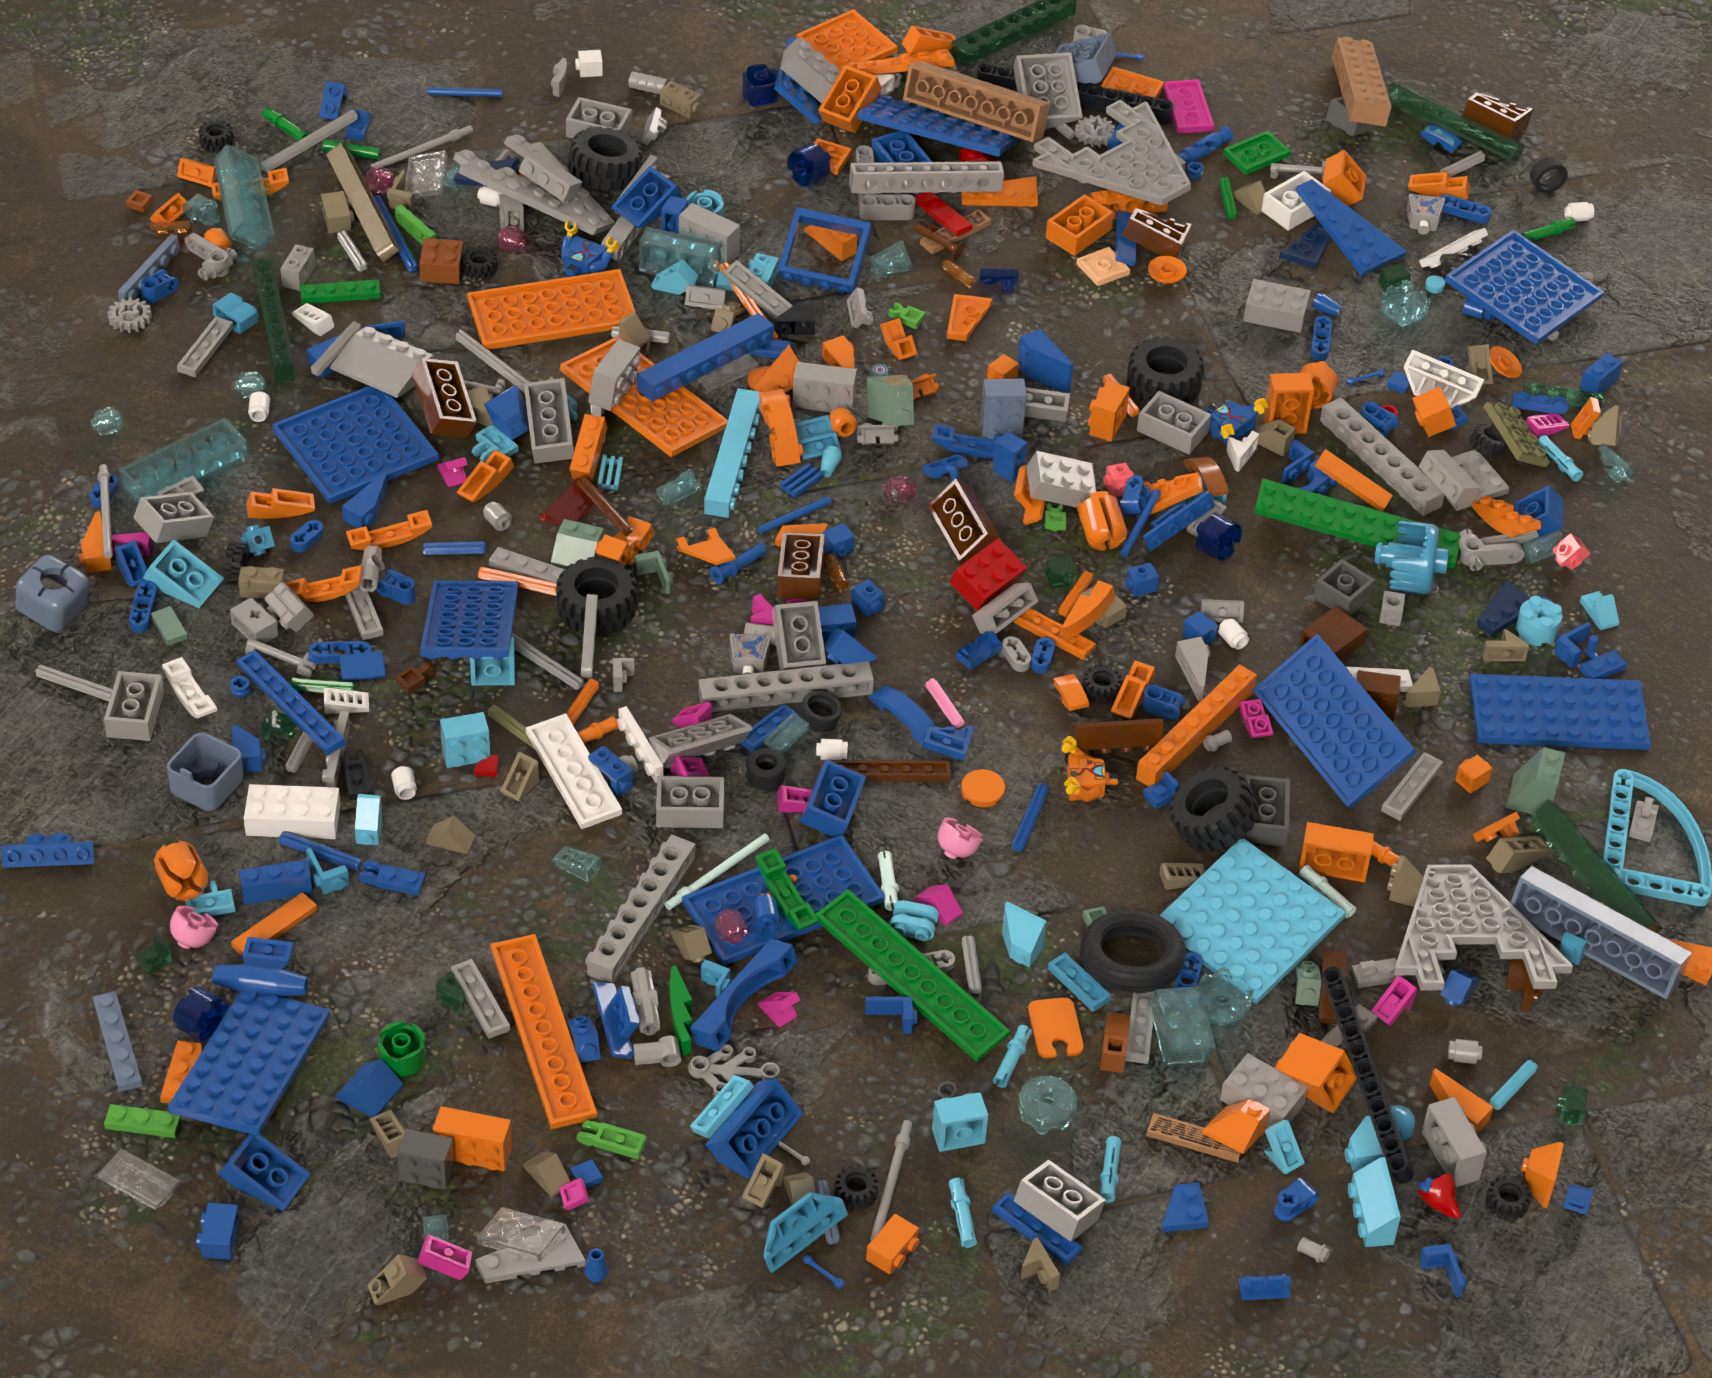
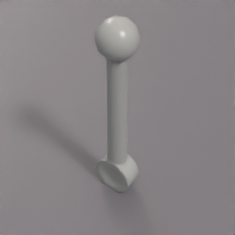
M781 1141L779 1142L778 1146L801 1160L803 1165L810 1163L809 1157L802 1156Z

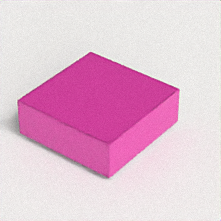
M582 1178L559 1187L566 1210L569 1211L589 1202L586 1186Z

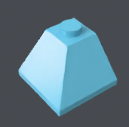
M1007 901L1004 907L1002 935L1009 957L1017 963L1030 968L1043 951L1047 921Z

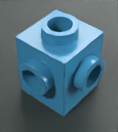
M258 524L246 527L247 532H243V537L240 538L241 543L248 544V552H253L254 556L266 553L265 549L275 546L270 526L260 528ZM255 537L258 538V543H255Z

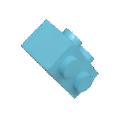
M756 253L754 259L749 262L748 270L769 287H772L778 274L779 258Z

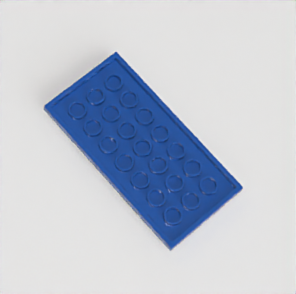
M888 95L878 97L873 103L861 109L857 115V119L998 157L1019 141L1018 137L936 110L927 109V107L918 104L912 105L906 100H893Z
M433 581L420 647V656L428 659H436L438 657H448L450 659H459L460 657H470L472 659L492 657L494 659H503L509 657L519 589L518 581Z
M1318 634L1312 637L1252 690L1349 809H1352L1417 753L1414 747Z
M1470 674L1469 682L1477 743L1649 750L1651 743L1640 680Z
M843 835L782 858L786 864V873L788 876L796 875L797 881L793 884L804 903L808 902L815 914L847 889L869 908L885 902L884 894ZM759 867L682 897V904L695 924L705 928L709 945L723 966L758 953L770 939L786 942L823 927L820 923H816L798 931L788 921L778 905L779 923L770 929L758 926L754 910L755 899L759 894L769 892ZM738 927L739 930H741V931L738 932V931H736L735 929H732V928ZM725 931L724 938H721V932ZM737 932L738 934L732 936L730 933Z
M253 990L240 991L170 1101L168 1113L259 1136L329 1020L330 1009L276 995L258 994Z

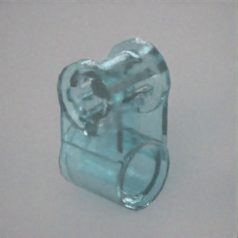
M201 194L194 195L182 205L184 213L189 218L202 222L207 226L216 225L220 221V217L217 214V202Z

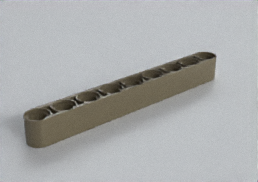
M341 142L326 155L376 254L382 261L386 262L399 252L400 248L351 152Z

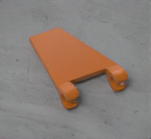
M715 528L707 530L709 534L707 541L689 546L685 537L676 539L679 545L677 546L678 552H684L709 563L719 565L736 560L735 555L719 537Z

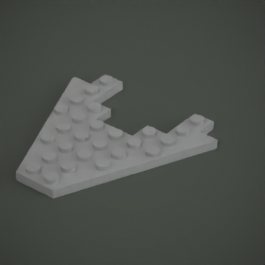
M1121 100L1106 107V113L1125 127L1116 131V138L1123 143L1101 155L1088 146L1072 154L1050 137L1034 144V150L1041 155L1032 160L1034 167L1076 179L1080 183H1089L1159 205H1164L1191 190V183L1146 101L1134 108Z
M521 135L506 137L504 144L522 157L538 151L569 172L568 167L562 165L541 142L530 144ZM470 150L455 153L453 160L462 165L458 172L461 175L565 223L569 221L572 226L576 223L578 229L591 235L609 230L615 224V221L582 186H580L574 199L563 202L528 177L518 176L509 167L495 170L488 162L479 159Z
M1471 864L1427 865L1395 965L1394 975H1416L1420 990H1443L1445 983L1437 960H1456L1457 951L1455 944H1495L1500 959H1523L1533 989H1556L1557 979L1555 974L1571 973L1573 965Z

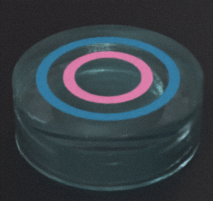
M884 363L872 365L870 377L890 376L889 366Z

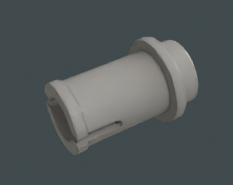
M1223 730L1213 736H1206L1203 744L1207 751L1214 752L1218 747L1232 742V736L1228 730Z
M1306 1237L1300 1240L1297 1251L1316 1259L1317 1263H1325L1330 1254L1327 1245L1321 1246Z

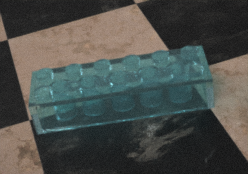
M226 144L213 160L229 237L248 245L250 248L262 251L275 237L259 160Z
M226 418L220 419L119 468L121 487L138 504L141 497L157 496L158 491L192 475L200 483L249 459L248 442Z

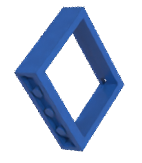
M796 207L778 268L780 278L787 279L788 282L797 281L806 286L816 285L824 290H838L843 294L844 292L853 293L858 284L873 232L871 223ZM800 223L861 236L849 280L787 266Z

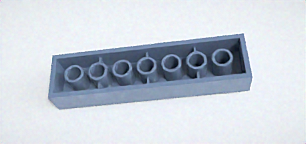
M1533 866L1520 877L1510 902L1535 928L1559 941L1562 940L1565 932H1569L1579 937L1578 934L1580 933L1585 934L1587 943L1584 953L1586 956L1666 1000L1678 988L1692 952Z

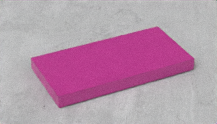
M1199 79L1164 82L1163 90L1166 99L1174 105L1172 118L1178 134L1214 131L1215 126Z

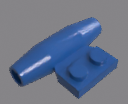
M247 937L242 955L244 964L216 965L213 970V984L239 992L253 990L258 994L299 996L306 995L308 989L307 976L285 970L290 964L294 949L293 942Z

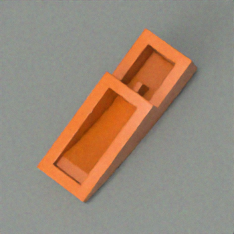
M1448 172L1410 175L1408 189L1425 196L1440 197L1447 194L1468 200L1470 185L1468 176L1449 178Z
M494 450L485 463L480 461L459 488L457 494L473 503L480 500L498 486L515 467L511 458Z
M275 488L272 489L271 494L250 491L246 502L248 518H287L303 515L315 510L313 494Z
M1098 580L1089 596L1083 594L1079 596L1062 625L1065 639H1070L1081 633L1103 615L1115 599L1113 585Z
M1136 660L1134 661L1129 675H1126L1113 704L1112 714L1129 720L1132 719L1142 703L1145 688L1152 683L1155 676V667Z

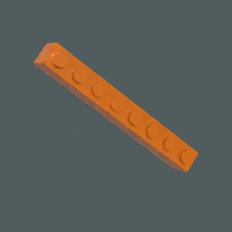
M1239 664L1138 761L1136 779L1150 787L1162 781V774L1167 771L1170 774L1203 742L1206 736L1214 732L1239 707L1240 702L1245 701L1254 693L1252 690L1255 688L1257 674Z

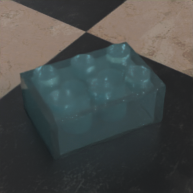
M1200 986L1156 989L1149 1002L1164 1065L1209 1061L1216 1046Z

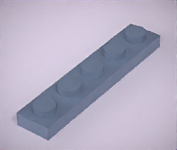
M170 234L118 290L119 303L122 298L125 301L129 297H132V300H136L142 292L141 281L158 270L167 267L174 256L178 255L180 245L177 235Z
M116 991L93 996V1003L118 1091L122 1092L142 1087L141 1077Z

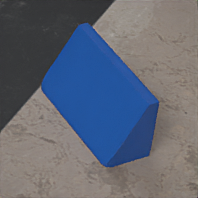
M404 320L367 326L383 334L391 335L392 338L405 337Z
M382 651L339 656L342 681L386 677Z

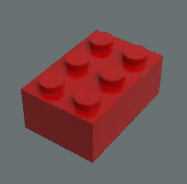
M998 538L958 567L949 583L978 611L1014 583H1017L1023 576L1027 566Z

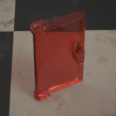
M576 478L573 484L546 511L540 514L542 520L547 522L553 521L558 524H562L564 519L576 522L589 511L594 502L577 484V480L580 478ZM595 487L602 495L605 493L603 489Z

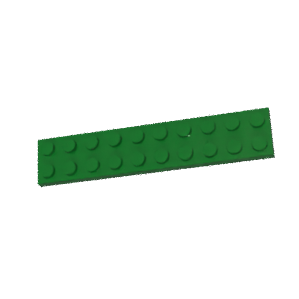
M1262 479L1254 514L1376 547L1377 543L1383 542V545H1388L1389 542L1407 544L1397 541L1398 535H1408L1397 532V529L1400 527L1398 522L1400 520L1418 522L1267 479ZM1439 528L1438 548L1449 549L1447 567L1454 569L1459 550L1458 541L1461 538L1460 533Z
M849 889L815 914L819 919L818 923L901 996L912 997V1006L976 1062L1010 1036V1030Z

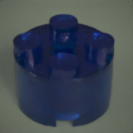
M754 64L749 66L745 73L743 72L742 95L749 102V105L756 107L758 105L774 104L778 101L779 93L774 89L779 73L776 68H767L766 64Z
M810 142L788 155L787 167L788 170H792L793 180L797 184L806 187L829 175L831 156L828 151H824L819 145Z
M1214 512L1205 522H1200L1197 526L1196 549L1217 560L1225 561L1235 552V549H1233L1235 543H1240L1242 527L1227 517Z
M195 986L187 991L190 994L186 999L181 998L173 1014V1022L177 1023L175 1027L199 1041H204L214 1034L229 1005L218 996L199 986Z

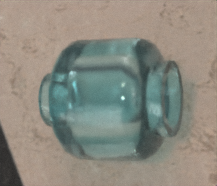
M258 371L240 373L238 380H235L236 392H240L243 398H250L251 394L255 392L265 391L264 375H260Z
M109 406L94 412L91 425L94 431H98L100 435L105 436L118 432L121 425H123V419L118 409L115 410Z

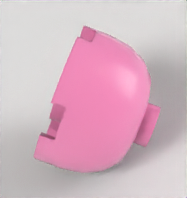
M944 818L938 831V842L941 848L945 850L944 854L952 859L973 855L983 840L981 838L982 834L968 824L964 827L956 824V819Z
M178 906L176 911L173 912L170 921V931L175 940L178 941V945L190 949V947H203L211 941L218 926L215 919L207 913L204 916L194 913L195 908Z

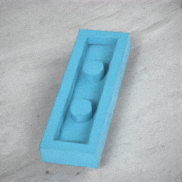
M734 1075L690 1125L693 1132L710 1139L754 1088L749 1080Z

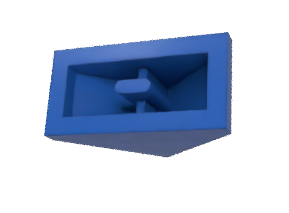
M136 540L115 547L118 569L130 587L146 581L143 579L147 568Z

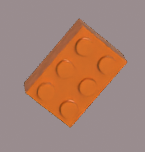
M845 65L818 109L823 121L856 133L862 120L857 119L858 112L868 104L873 103L882 89L877 76Z
M1084 194L1047 220L1046 239L1076 256L1112 230L1114 212Z
M1310 373L1270 374L1266 397L1269 407L1264 410V424L1281 420L1295 427V434L1307 433L1314 393Z
M1307 822L1298 871L1304 866L1310 865L1320 875L1365 882L1374 834Z
M441 1106L433 1127V1134L453 1138L454 1161L468 1166L475 1165L489 1170L505 1171L512 1150L511 1120Z

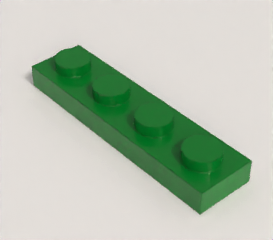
M379 280L300 285L302 304L381 298Z

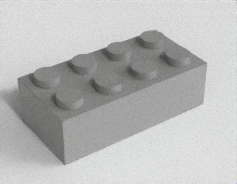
M565 379L524 383L534 463L572 459L574 445Z

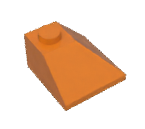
M1252 1099L1226 1106L1202 1130V1133L1244 1154L1265 1132L1271 1109Z
M1562 1142L1532 1149L1529 1159L1524 1158L1521 1172H1525L1524 1184L1527 1183L1529 1185V1190H1531L1534 1197L1544 1208L1548 1207L1556 1181L1564 1145Z

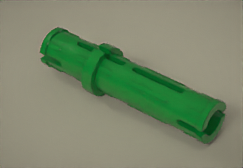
M269 106L263 109L262 117L297 141L309 135L287 120L282 113H277Z
M324 139L322 150L329 152L341 142ZM341 140L353 156L380 159L381 148L350 144Z
M1573 217L1560 221L1554 220L1551 224L1522 232L1521 235L1531 242L1551 235L1557 236L1564 231L1574 229L1576 227Z

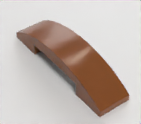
M1204 456L1184 460V465L1190 472H1198L1201 476L1205 492L1209 491L1212 497L1229 494L1224 476L1212 458Z

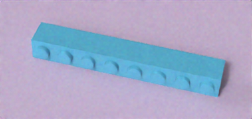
M737 388L704 499V514L729 518L730 511L735 509L736 498L734 497L739 495V481L742 482L744 477L743 467L746 468L748 464L747 453H751V440H755L756 436L755 426H759L760 422L758 391Z

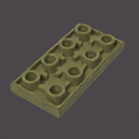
M1486 402L1483 406L1515 458L1518 461L1547 467L1550 462L1546 456V451L1540 447L1537 442L1538 438L1529 430V424L1520 416V410L1514 406H1504L1500 402Z

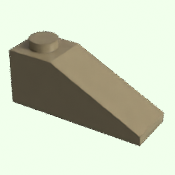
M1540 836L1500 838L1486 859L1492 864V868L1495 871L1511 873L1552 854L1554 850Z

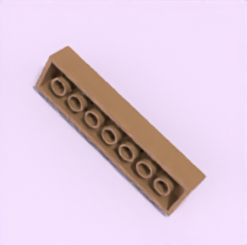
M1337 37L1332 60L1349 121L1386 127L1392 106L1373 43L1368 40L1358 41L1350 37Z
M917 61L909 65L903 100L1030 142L1043 139L1050 107L1049 102L923 61Z

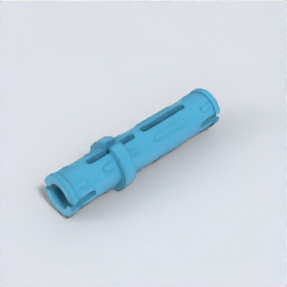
M1543 435L1538 439L1537 442L1540 447L1558 464V468L1562 472H1566L1573 481H1578L1582 478L1583 471L1547 435Z
M1026 1025L1018 1026L1013 1040L1009 1041L1007 1045L1008 1050L993 1078L994 1084L999 1080L998 1087L1005 1088L1020 1056L1026 1051L1025 1045L1032 1034V1030L1028 1029Z
M1110 1136L1106 1140L1103 1172L1100 1174V1182L1102 1183L1100 1196L1107 1203L1114 1201L1115 1188L1119 1183L1117 1170L1121 1139L1116 1136Z
M954 1178L949 1181L952 1195L951 1206L955 1210L962 1247L969 1248L977 1244L969 1210L970 1198L966 1194L964 1180Z

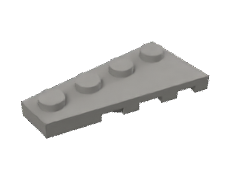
M563 1224L475 1259V1264L486 1284L515 1279L518 1275L522 1274L538 1275L540 1271L554 1269L555 1271L565 1270V1267L577 1265V1268L584 1267L586 1261L566 1224Z

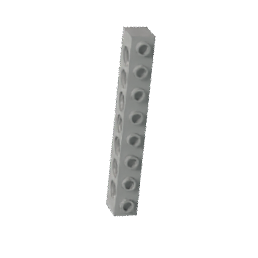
M1001 162L851 163L849 185L851 193L996 192L1002 191L1004 171Z
M1340 397L1322 406L1320 417L1322 424L1329 428L1337 438L1342 440L1349 449L1382 477L1415 510L1425 516L1442 507L1445 494L1426 474L1343 398Z
M869 661L699 679L698 695L700 704L710 702L712 712L784 703H798L803 701L805 695L814 691L826 692L835 698L873 694L874 679Z
M672 834L667 842L664 841L662 843L659 854L651 859L649 869L646 873L643 872L641 874L637 887L631 889L627 902L620 906L615 920L612 919L609 922L605 935L599 937L595 950L589 952L585 961L587 975L606 983H614L664 907L665 902L669 899L694 861L695 843Z

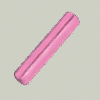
M931 678L926 682V688L952 726L956 729L964 725L963 718L939 683L934 678Z

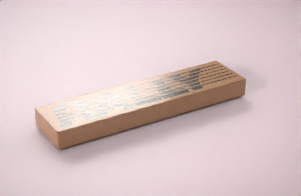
M977 210L964 217L973 225V230L958 237L945 227L934 233L951 243H956L991 225V219L981 210ZM926 237L920 239V245L931 254L945 248Z
M1156 1113L1152 1115L1146 1136L1237 1163L1241 1155L1240 1152L1202 1133L1204 1127Z

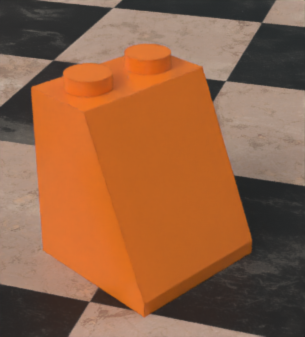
M1301 1033L1290 1043L1288 1050L1278 1060L1275 1067L1278 1071L1308 1087L1306 1098L1331 1113L1335 1112L1357 1080L1353 1066L1344 1050Z

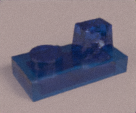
M980 268L979 282H983L986 285L1001 282L1002 291L1013 292L1015 283L1018 282L1019 270Z

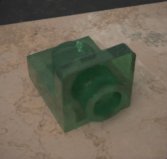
M272 710L268 718L265 717L261 725V730L264 731L263 739L268 740L272 733L293 739L296 735L297 724L286 714Z
M158 934L153 936L154 944L135 955L136 962L148 975L172 962V946L167 939L163 940Z
M450 971L437 981L436 995L439 1001L459 1012L464 1007V992L458 986H455V973Z

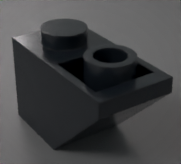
M794 305L776 317V333L778 335H815V305Z

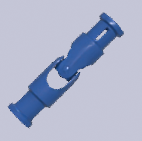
M1223 126L1218 132H1212L1195 144L1181 150L1178 156L1186 162V165L1197 161L1220 148L1223 143L1230 142L1233 139V133L1229 127Z

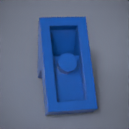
M350 109L357 113L358 119L348 125L345 132L346 139L364 141L372 122L373 114L368 111Z

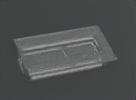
M120 1149L97 1175L98 1179L154 1210L166 1203L180 1183L173 1176L123 1149Z

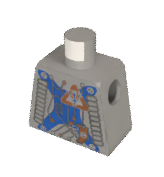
M1409 194L1406 208L1409 227L1418 229L1420 234L1436 231L1442 216L1445 198Z
M730 634L729 651L733 672L741 675L764 672L770 654L771 636Z

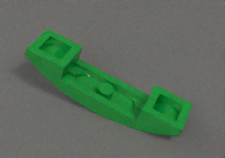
M773 848L756 855L755 859L765 884L788 921L798 931L818 923L819 919L815 916L808 902L804 903L786 873V864L777 849Z

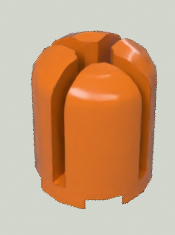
M1108 491L1091 493V498L1085 500L1082 504L1079 501L1077 505V511L1087 543L1091 548L1098 551L1106 550L1105 541H1107L1110 550L1117 548L1123 544L1127 535V528L1116 496L1109 495Z
M179 841V843H172L168 846L163 845L157 851L154 858L155 871L169 896L175 897L176 900L189 901L203 893L201 887L206 888L208 884V872L195 847L188 842Z

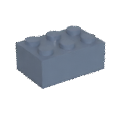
M984 379L980 416L982 438L993 440L994 434L1004 435L1010 432L1022 439L1026 405L1024 379Z

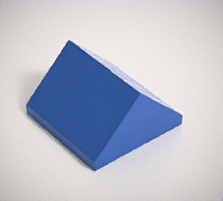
M383 1059L367 1062L360 1067L340 1090L336 1098L370 1117L379 1115L402 1089L403 1083Z

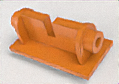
M936 373L932 375L924 374L918 379L911 381L913 384V400L921 397L919 391H921L924 397L939 390V384L937 382L934 383Z

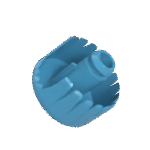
M1400 520L1398 522L1400 527L1397 529V532L1408 535H1398L1397 541L1407 544L1389 542L1388 545H1383V542L1377 543L1375 563L1379 566L1380 563L1386 564V567L1394 569V571L1390 572V577L1393 578V580L1389 581L1392 585L1389 586L1391 590L1428 594L1432 591L1435 573L1446 574L1449 549L1438 548L1439 528L1436 525Z

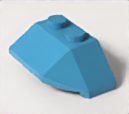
M809 1192L772 1220L768 1227L763 1255L771 1273L776 1271L846 1217L848 1213L843 1200L840 1197Z

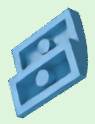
M828 415L795 423L798 444H801L803 449V456H800L803 461L821 457L823 450L828 446H835L841 450L837 434L832 430Z

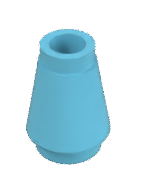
M828 446L823 450L820 471L823 472L825 477L831 476L842 459L841 450L835 446Z

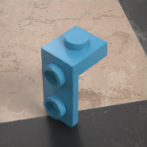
M306 849L307 858H304V860L307 859L309 871L313 873L314 884L316 887L320 886L323 894L349 886L348 870L345 865L323 872L312 849Z
M1565 932L1561 940L1559 952L1568 961L1579 965L1585 956L1584 950L1587 943L1585 934L1580 933L1578 934L1579 937L1569 932Z

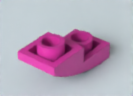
M1261 699L1240 702V712L1251 738L1272 736L1273 731L1268 714L1265 715Z

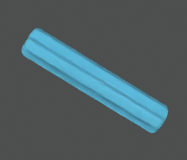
M1527 1060L1490 1099L1489 1104L1495 1110H1500L1536 1072L1537 1064L1533 1063L1532 1060Z

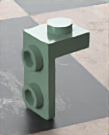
M654 551L634 555L636 575L657 572L665 594H670V585H673L671 573H667V563L665 558H661L660 552Z
M1302 961L1295 966L1297 975L1295 1004L1319 1006L1321 989L1319 966L1311 961Z

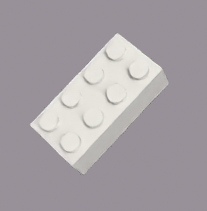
M249 784L244 813L246 836L279 837L285 831L302 838L336 839L341 806L339 788Z

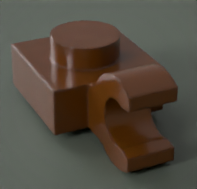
M429 661L424 662L417 669L412 665L397 674L395 681L409 694L426 683L425 679H430L435 675L431 670L434 667Z

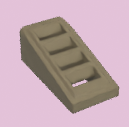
M1162 863L1159 874L1165 890L1190 887L1199 878L1195 872H1199L1200 876H1202L1206 871L1203 864Z
M388 1110L369 1120L390 1158L397 1157V1151L405 1130L392 1110Z

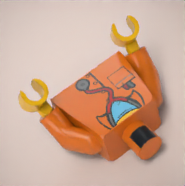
M1071 736L1063 740L1062 751L1064 753L1070 752L1067 765L1068 779L1064 783L1067 786L1066 792L1069 794V801L1083 800L1090 802L1104 796L1105 785L1118 784V773L1105 772V765L1102 759L1085 754L1080 748L1076 747L1077 742Z

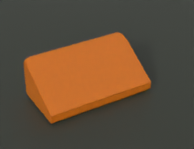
M177 193L156 210L150 217V220L167 228L192 206Z

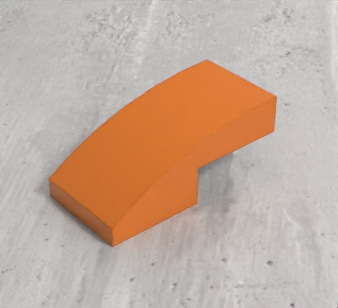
M1074 674L1053 678L1054 687L1060 692L1062 703L1069 711L1089 707L1088 698Z

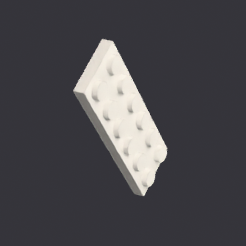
M566 713L526 727L528 738L581 830L622 815L621 806L599 769L588 760V755L590 754Z

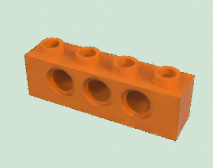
M1112 190L1091 192L1093 200L1114 212L1113 219H1116L1118 209L1132 214L1135 208L1151 213L1165 212L1168 208V202L1164 205H1159Z

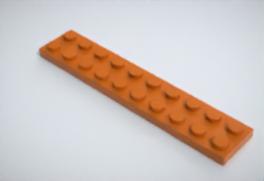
M532 934L490 944L491 952L550 1128L556 1129L584 1122L585 1120L597 1119V1111L536 935Z

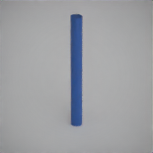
M428 87V95L503 97V90Z
M1153 490L1120 552L1122 557H1127L1161 494L1160 491Z
M827 496L758 527V532L760 534L766 533L831 504V499Z

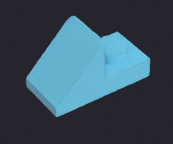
M1598 591L1581 596L1580 603L1600 630L1619 625L1615 600L1612 594L1603 596Z
M1282 1120L1265 1130L1270 1146L1264 1149V1152L1283 1174H1287L1305 1164L1288 1120Z

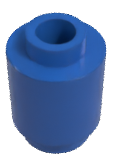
M770 894L759 895L754 903L757 925L765 929L773 928L779 923L776 900Z

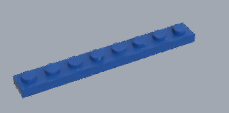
M255 650L237 660L238 667L327 755L346 745L344 737Z

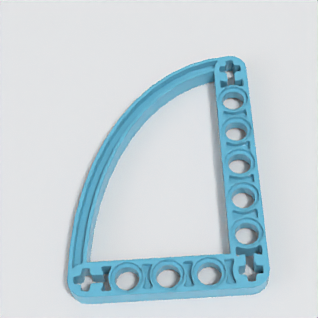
M1626 769L1617 770L1614 774L1600 875L1601 884L1609 889L1695 906H1706L1712 893L1711 863L1704 837L1695 819L1685 805L1662 784L1634 771ZM1622 779H1625V785H1621ZM1633 787L1655 797L1680 822L1688 835L1695 853L1700 884L1623 869ZM1622 793L1626 795L1627 798H1618L1616 794ZM1620 809L1624 811L1625 814L1619 815L1616 814L1613 810ZM1612 826H1620L1623 830L1616 831L1612 828ZM1610 842H1617L1621 846L1613 847L1610 845ZM1614 858L1619 863L1612 864L1607 859ZM1610 872H1614L1613 879L1609 878ZM1634 879L1639 884L1632 885L1627 880ZM1656 883L1660 885L1661 889H1654L1650 884ZM1680 888L1681 890H1683L1684 893L1678 894L1675 893L1672 889Z

